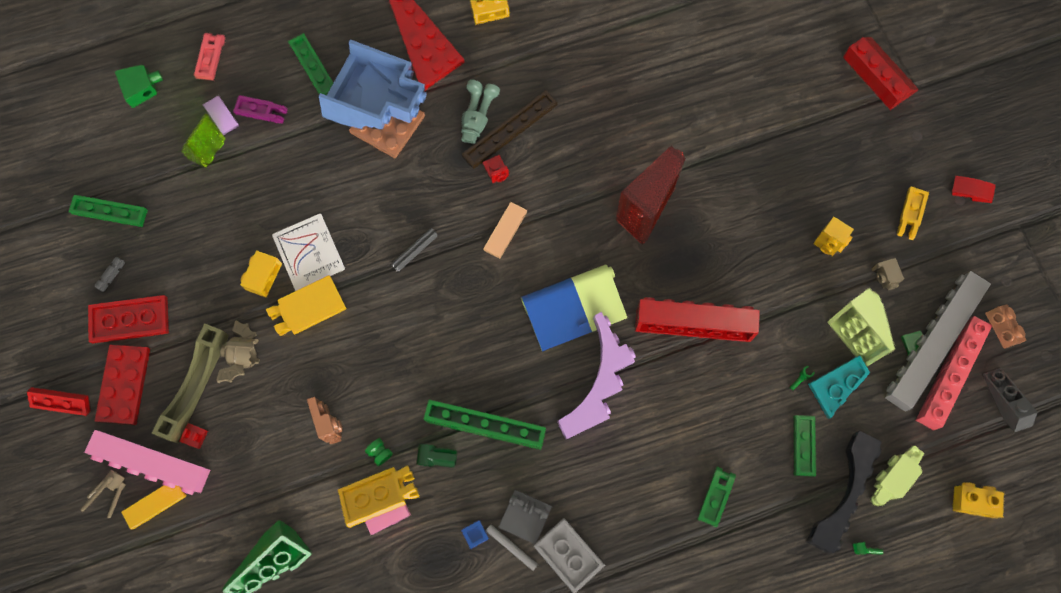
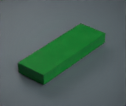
M794 415V476H816L815 416Z

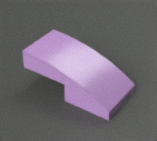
M219 95L203 104L223 135L239 126Z

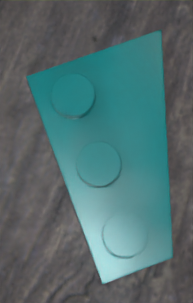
M856 356L808 384L827 419H831L835 414L834 412L840 405L844 404L846 398L853 390L857 389L870 374V371L861 356Z

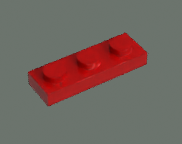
M34 387L27 391L30 408L84 416L90 413L88 395Z

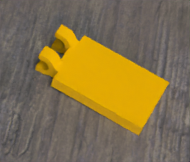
M328 275L278 299L279 305L272 306L266 309L272 320L280 315L282 316L284 322L274 325L276 332L279 336H282L291 330L295 335L347 308L331 276Z
M409 466L403 467L399 471L392 467L338 489L345 523L348 528L406 505L405 499L419 497L418 489L415 488L414 483H410L405 487L403 482L414 480L413 472L410 471Z

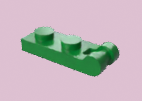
M720 467L715 468L697 520L718 527L736 474L724 472ZM719 479L726 481L725 486L718 483Z

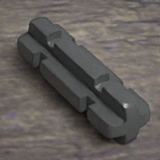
M114 258L111 262L112 266H108L100 277L102 279L98 280L95 284L97 289L104 292L108 288V283L111 284L117 276L119 268L122 269L125 265L122 259Z

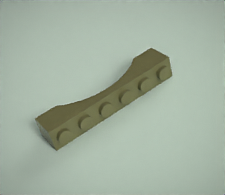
M204 324L196 340L192 362L185 380L173 401L160 415L152 434L179 443L181 435L221 355V347L226 344L229 335L223 330Z

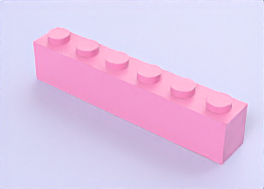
M94 430L84 452L92 455L90 458L101 463L103 460L109 461V466L118 469L124 466L127 468L126 472L134 475H139V472L146 474L145 479L154 482L157 479L163 480V485L175 488L176 485L182 487V492L191 495L194 492H202L210 470L97 430Z

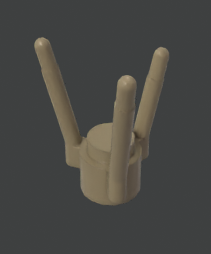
M111 470L87 496L88 500L80 510L84 511L105 487L112 491L118 488L107 515L108 518H111L121 491L126 486L123 483L125 477Z

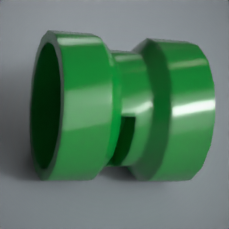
M380 438L372 442L365 450L368 456L374 458V462L378 467L393 455L389 448H385L384 442Z

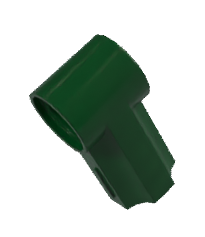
M419 444L416 465L434 467L436 465L455 468L457 450Z

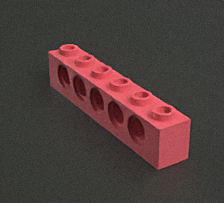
M976 316L971 317L955 340L916 421L932 430L944 426L992 328L991 324Z

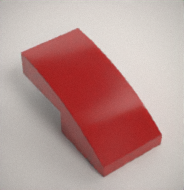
M955 176L952 195L971 197L972 201L992 203L996 185L979 179Z

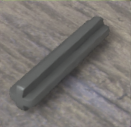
M432 228L426 231L392 262V267L396 271H400L438 236L436 231Z

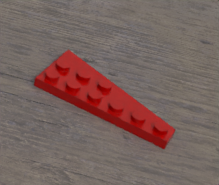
M389 0L418 82L425 84V90L465 63L464 58L414 0Z

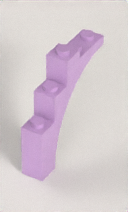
M602 312L593 317L601 347L597 378L583 402L573 412L557 421L565 440L610 418V409L601 400L623 390L621 387L623 382L620 376L615 375L614 372L635 362L633 359L635 354L631 347L628 348L627 344L621 347L618 346L620 341L616 333L612 334L609 328L611 323L607 316H603Z

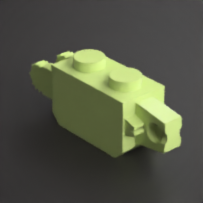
M912 446L904 454L894 455L887 463L889 467L885 471L882 470L876 476L877 482L874 484V487L877 489L870 498L872 505H885L890 499L904 497L922 474L921 467L918 464L924 453L918 447Z

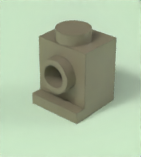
M896 258L877 263L872 268L873 272H877V280L882 284L883 289H895L904 280Z

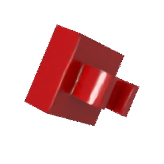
M188 423L179 442L200 449L208 431Z

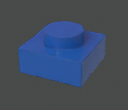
M480 520L461 530L470 549L489 539Z

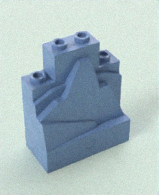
M350 40V55L327 96L321 93L319 95L322 117L359 129L368 126L382 130L385 124L389 123L391 116L411 123L413 117L416 118L418 115L420 103H423L426 98L425 84L412 80L411 62Z

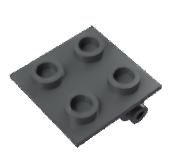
M515 490L498 528L535 544L552 506Z

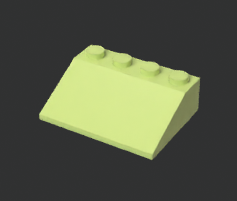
M870 288L852 300L827 322L855 357L861 356L866 366L871 365L895 349L883 303L879 295Z

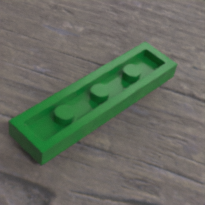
M304 33L288 41L318 94L320 95L321 93L327 96L333 81Z
M74 195L68 212L73 215L143 227L148 210L145 207Z

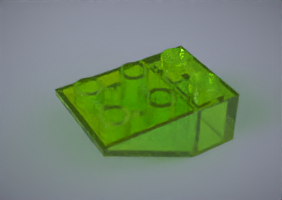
M205 113L181 150L187 159L204 168L213 161L215 153L223 146L225 137L208 114Z

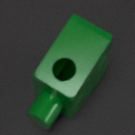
M144 65L115 71L124 99L132 108L157 94L155 83L163 81L159 70L150 73Z

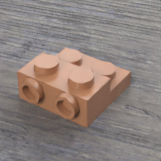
M1008 304L985 313L1004 349L1027 341L1024 329L1018 325L1015 312Z
M316 397L307 399L318 438L330 444L340 442L342 438L341 432L343 431L340 420L337 421L336 417L330 415L327 404L324 405Z

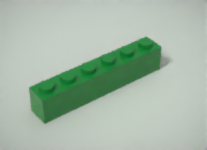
M433 400L428 401L424 420L427 423L542 450L546 427Z

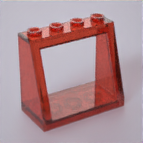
M672 146L621 192L616 220L642 245L648 240L673 194L686 159L680 150Z

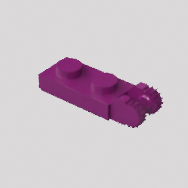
M239 95L233 112L236 115L283 124L284 118L272 114L274 110L277 113L286 114L288 109L270 101Z

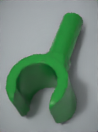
M809 366L804 367L800 371L798 379L790 386V389L794 390L801 382L814 376L815 372L808 375L805 370Z
M865 542L853 544L854 552L857 555L883 554V549L866 548Z

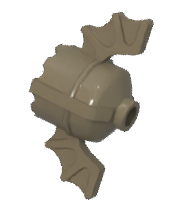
M235 321L232 331L240 337H233L225 345H222L220 354L222 357H225L227 364L231 367L219 370L216 379L218 383L222 381L231 383L236 376L245 375L244 368H251L254 364H259L260 359L257 358L254 344H257L259 340L253 339L257 334L249 329L248 323L241 324Z

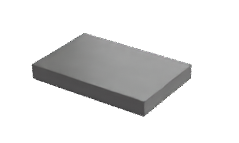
M564 518L533 545L573 593L582 588L605 566Z

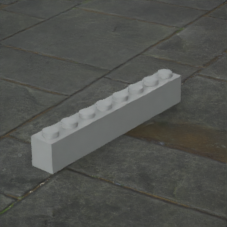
M972 271L965 275L961 274L955 281L957 286L946 295L945 299L947 301L945 305L942 304L937 309L936 319H932L926 327L927 333L922 335L917 341L918 349L916 351L912 350L906 358L908 360L907 364L898 370L896 374L898 378L895 382L892 381L886 389L888 394L885 398L905 412L914 407L991 283Z

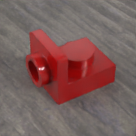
M500 155L483 162V166L492 183L502 182L509 176V169L504 165Z

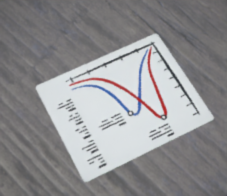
M321 214L272 234L295 291L328 275L332 276L345 270Z

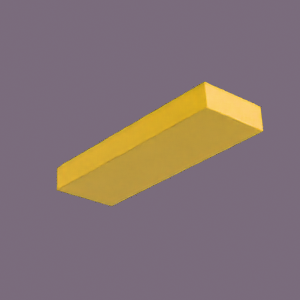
M164 485L122 511L129 528L135 529L186 497L185 492L181 491L182 487L176 485L175 488Z

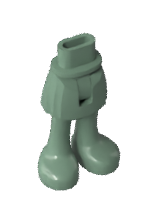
M469 80L466 86L471 93V101L467 111L462 116L461 133L463 135L461 141L475 144L476 138L480 137L488 122L486 113L489 104L499 95L500 89L496 85L486 84L483 101L477 112L476 109L483 92V85L476 80Z

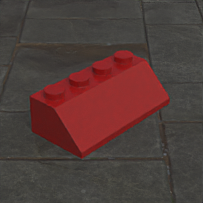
M863 37L848 48L843 57L890 110L919 90L872 37Z

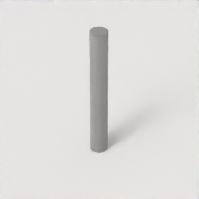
M490 525L486 531L531 570L536 568L538 564L494 526Z

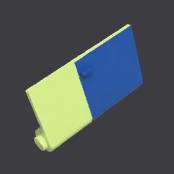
M605 264L521 297L524 309L529 316L542 351L596 331L597 328L593 317L602 312L603 316L608 317L611 324L627 318L613 280L615 274L612 267H608Z

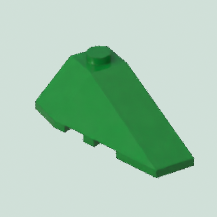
M278 520L263 534L224 585L222 591L225 593H252L261 588V584L273 579L274 581L280 577L279 574L289 569L292 571L298 568L312 552L293 528Z

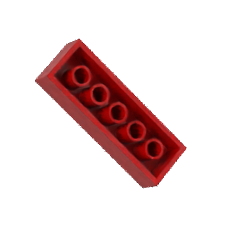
M646 297L640 299L636 310L635 332L751 342L759 333L760 310H754L750 306L734 308L733 305L729 304L722 305L721 307L714 306L713 303L698 305L692 301L676 303L672 299L655 301L654 298Z

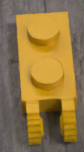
M914 187L908 189L899 221L898 236L904 234L906 224L912 226L908 239L913 240L915 238L918 227L921 225L929 192Z

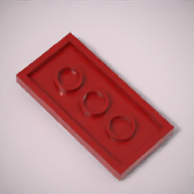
M161 295L88 305L89 342L93 344L169 334L168 297Z
M109 345L95 422L137 425L150 348Z

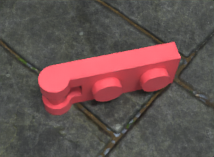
M211 33L204 34L194 73L196 79L214 80L221 49L225 43L224 35L217 34L213 36Z

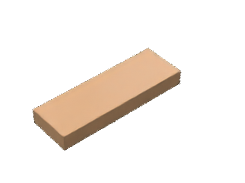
M510 202L483 248L484 251L501 259L524 219L527 210Z

